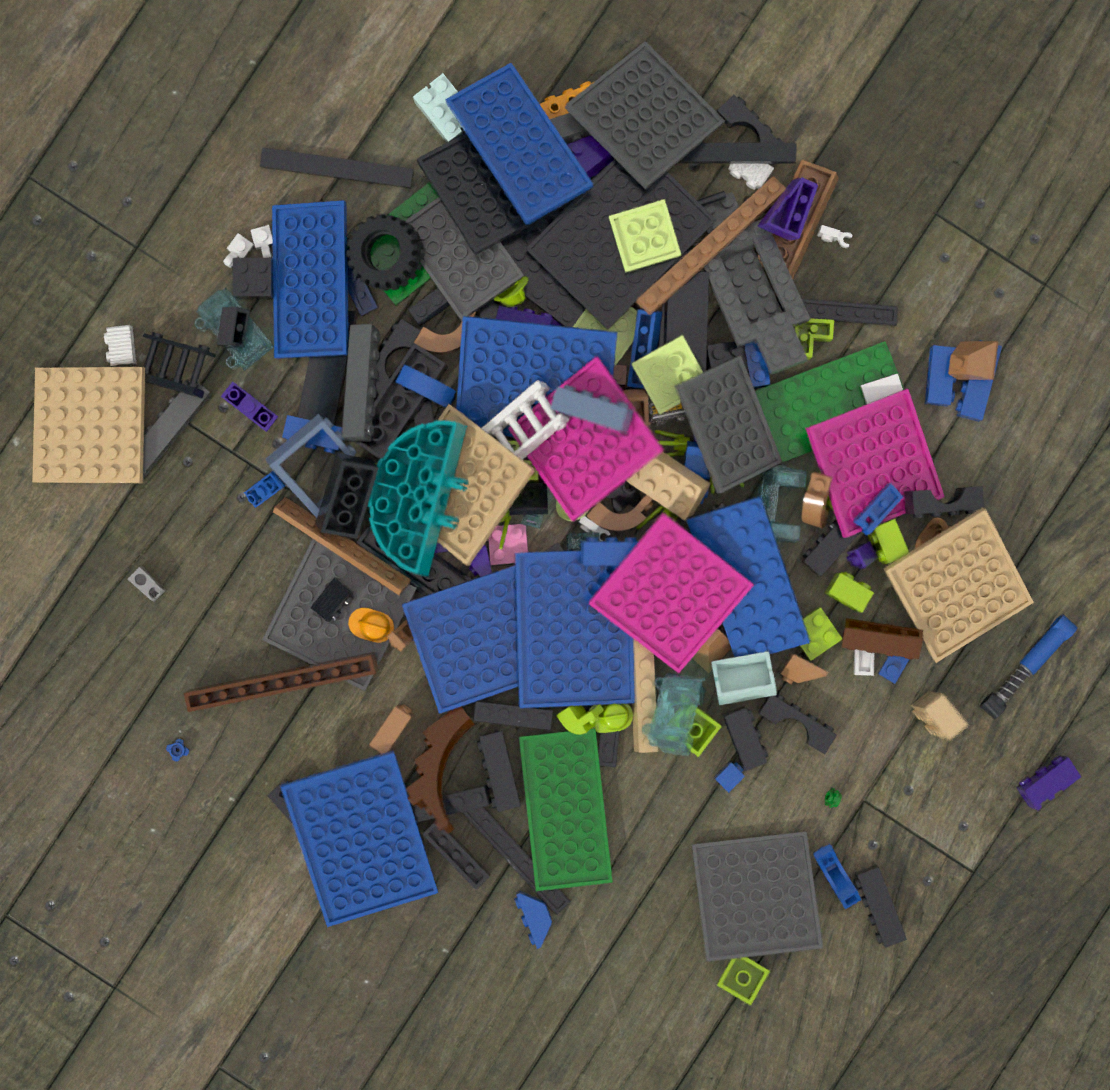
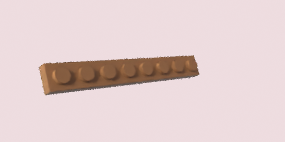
M285 497L274 507L273 512L396 594L400 595L410 584L411 579L347 537L320 532L315 524L317 518Z

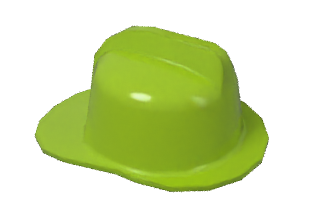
M522 277L513 286L495 297L494 300L500 301L505 307L522 304L525 300L523 288L528 282V277Z
M627 703L601 705L604 711L598 715L600 719L594 722L595 726L592 729L595 728L598 733L626 729L633 720L631 707ZM593 705V706L589 709V711H590L591 709H593L594 707H596L597 705Z

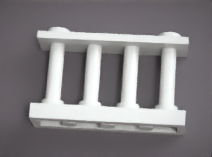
M537 380L482 429L492 437H496L502 445L523 460L553 433L563 429L566 425L565 423L570 418L563 414L557 415L554 410L550 409L551 405L545 397V393L550 388L546 383ZM536 401L540 402L551 419L544 427L531 410V405ZM522 413H525L537 431L530 439H528L516 421L517 417ZM508 425L512 427L523 444L516 451L513 450L502 433L503 429Z

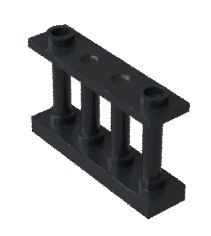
M152 332V335L144 333V338L152 340L144 364L145 382L203 399L205 391L198 389L199 385H197L205 357L215 358L216 354L210 352V348L199 345L197 348L164 339L163 335ZM162 343L167 345L159 373L153 376L151 375L152 364L158 345ZM174 347L180 348L182 353L174 378L172 377L171 380H167L168 376H166ZM190 351L198 353L190 382H187V385L182 384L183 380L181 379Z

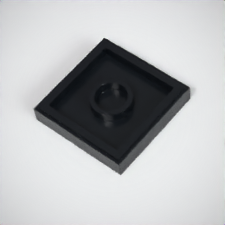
M544 481L527 482L509 507V515L548 514L546 483Z

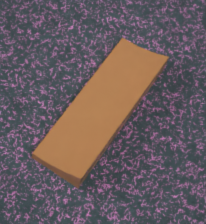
M801 160L792 180L803 177L818 184V188L800 239L789 241L772 233L792 279L797 272L839 179L837 172L805 160ZM758 254V259H759V261H760V264H761L762 268H764L763 263H762V261H761V259H760V257H759V254Z

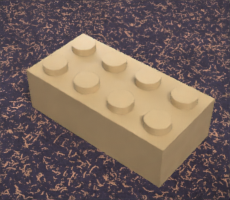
M664 452L627 480L628 483L683 520L694 515L711 484Z
M928 691L911 705L914 709L912 713L916 718L926 723L924 726L926 730L938 738L951 740L968 725L943 694Z

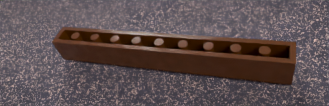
M375 652L190 689L183 694L187 711L191 712L374 675L379 669Z

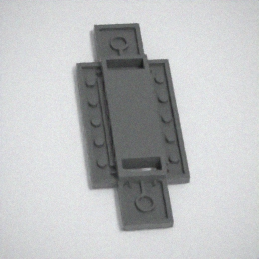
M733 192L726 194L725 199L703 206L716 219V222L707 230L708 235L739 207ZM759 220L751 223L706 264L703 270L704 272H709L710 286L737 347L751 342L757 343L772 375L807 362L808 358L794 327L808 322L810 317L772 233L757 227L761 222ZM753 246H755L784 311L781 310Z

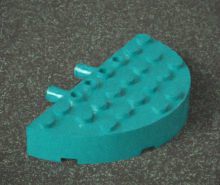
M434 421L411 428L399 436L387 448L388 451L377 463L379 468L368 501L371 515L369 520L372 531L385 554L392 558L397 565L415 574L429 575L441 525L456 529L458 526L451 523V521L458 523V517L444 515L451 488L466 491L468 488L461 485V483L468 485L467 479L454 477L467 429L466 425L458 422Z

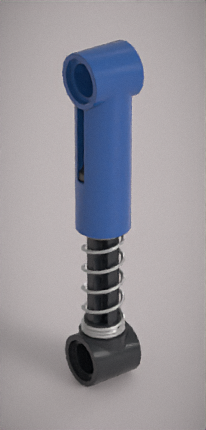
M1064 614L1060 615L1051 624L1050 629L1019 662L1020 668L1015 670V674L1010 675V679L1005 681V685L1000 687L999 691L992 692L986 696L981 702L980 707L993 719L998 718L1006 709V702L1009 700V696L1014 694V691L1019 688L1022 682L1025 683L1024 680L1027 676L1030 677L1029 674L1034 675L1061 644L1075 633L1078 627Z

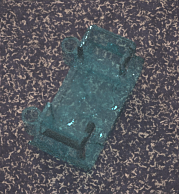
M227 288L218 290L198 306L196 312L201 318H197L194 325L200 331H206L210 328L218 338L222 306L243 307ZM250 316L248 317L249 321H247L248 328L246 329V340H244L245 347H225L232 355L226 359V365L233 370L241 366L245 371L274 348L273 344ZM201 322H204V325L202 327H199V324ZM235 360V365L231 366V361Z
M786 465L774 466L764 472L763 484L758 489V497L761 496L776 541L780 543H797L800 538L801 526L775 522L779 486L805 488L807 472L805 470L787 468Z
M666 673L664 677H658L654 681V685L660 694L652 724L647 723L642 727V732L649 740L651 746L659 747L663 753L683 756L690 755L694 740L688 732L691 731L697 704L703 705L706 690L701 682L705 681V678Z

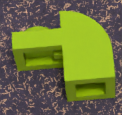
M600 704L586 712L582 705L567 706L556 716L568 731L574 734H585L595 726L594 722L600 719L598 715L604 709Z

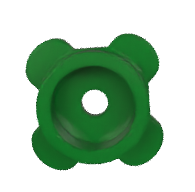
M831 788L825 795V805H829V808L837 807L841 802V793L835 790V788Z

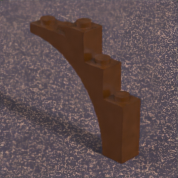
M461 706L452 709L423 731L426 737L424 742L430 749L414 760L417 764L415 769L421 778L406 788V791L409 793L407 798L413 806L417 805L420 809L424 808L430 816L434 815L437 819L434 823L440 831L444 829L448 834L454 828L448 819L443 804V773L454 746L475 725Z

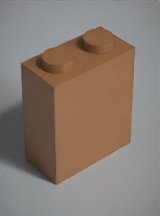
M399 704L396 705L369 745L381 754L389 752L414 716L411 713L412 709L405 704L401 706Z

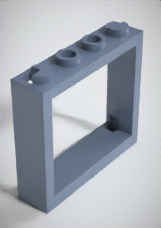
M319 414L265 459L274 472L316 518L322 499L315 503L280 464L322 428L346 455L355 456L357 453L350 444L347 446L344 444L343 441L345 439L339 431L334 432L331 429L333 424L327 418L323 420Z

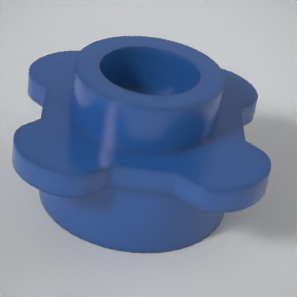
M177 739L175 743L169 744L166 747L173 761H179L182 756L189 754V749L184 746L182 739Z

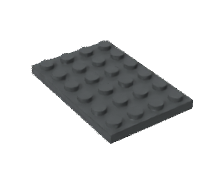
M439 197L406 220L419 233L421 237L419 241L423 242L424 248L421 249V253L424 254V260L420 259V263L461 321L463 316H470L513 286L522 277H525L501 242L474 255Z
M741 355L675 385L717 493H723L782 463Z

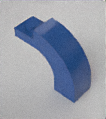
M406 365L403 366L396 380L398 384L445 408L448 404L451 405L455 399L456 391Z
M830 844L819 848L817 852L813 853L817 864L844 909L862 900Z

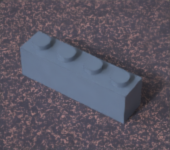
M564 385V388L557 386L550 409L621 432H628L634 410L628 408L629 404L617 401V404L610 403L611 399L599 396V399L593 397L591 392L582 390L581 393L575 392V387Z

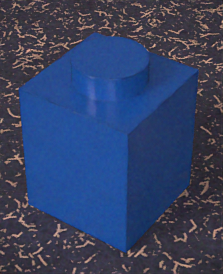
M729 761L714 778L729 793L745 777L742 774L744 769L737 762L732 764Z

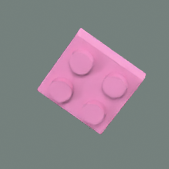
M526 524L508 525L503 549H499L504 525L496 526L488 538L491 565L515 563V553L528 552Z

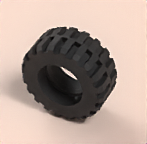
M377 214L376 217H367V222L361 221L357 225L359 227L357 231L353 229L351 233L353 238L348 240L347 243L350 246V250L346 251V255L351 260L348 264L350 268L354 269L353 274L360 278V281L376 289L388 291L389 289L396 290L399 289V286L408 285V280H414L417 276L415 271L417 269L420 270L422 267L419 264L420 259L424 260V254L421 253V249L424 246L423 242L419 241L421 238L419 233L414 230L412 225L393 215ZM392 235L398 239L400 244L399 258L391 268L378 270L372 264L371 249L380 237Z

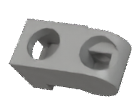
M142 565L128 578L135 587L153 602L165 592V589L155 581Z

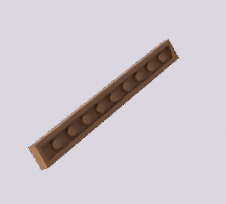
M774 176L770 178L637 299V304L649 315L653 314L775 203L786 187Z

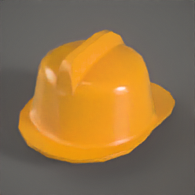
M359 608L349 617L348 625L350 631L355 636L368 641L385 642L388 640L387 636L394 631L393 620L383 612L369 608Z

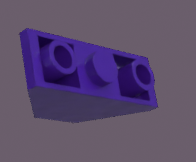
M233 381L221 395L223 399L266 432L278 418L276 414Z

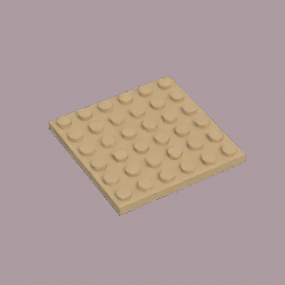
M144 367L35 368L32 482L143 483Z
M448 404L437 421H453L467 426L454 477L467 479L468 485L462 483L461 485L468 488L466 491L451 488L444 515L458 517V523L451 521V523L458 526L456 529L441 525L437 542L465 565H470L535 470L454 406Z
M983 507L884 568L915 628L923 630V642L936 663L1034 603L993 522Z

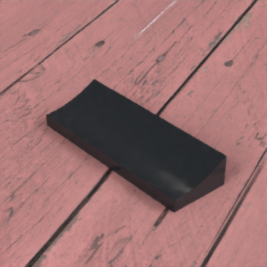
M698 272L665 302L664 345L683 335L702 372L706 371L709 272Z
M348 310L349 335L350 325H356L358 316L356 311ZM348 355L309 357L298 418L312 420L319 414L323 420L327 418L334 426L336 425L347 371Z
M371 524L356 542L357 545L411 579L410 585L416 587V591L423 596L472 580L436 553H434L428 576L415 574L400 567L382 550L374 536Z

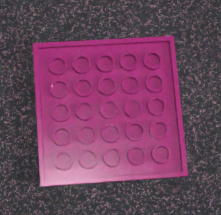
M595 357L560 387L564 388V385L575 387V392L581 393L582 390L591 392L593 397L599 399V396L610 398V403L617 404V401L629 404L628 408L634 410L628 432H621L555 411L557 415H566L570 420L565 423L566 425L563 429L553 433L527 455L571 521H576L664 452L662 446L599 357ZM555 391L546 397L550 405L552 404ZM540 403L531 409L543 427L551 421ZM526 415L517 421L528 439L537 433ZM510 426L508 429L521 447L523 445Z
M909 389L896 392L806 428L821 474L833 477L828 495L843 538L862 531V528L857 526L853 519L868 506L888 483H892L902 494L903 498L881 523L905 514L904 491L931 490L937 500L945 497ZM868 517L865 521L870 523L871 519Z
M662 513L589 600V604L676 672L680 673L754 585L666 514Z

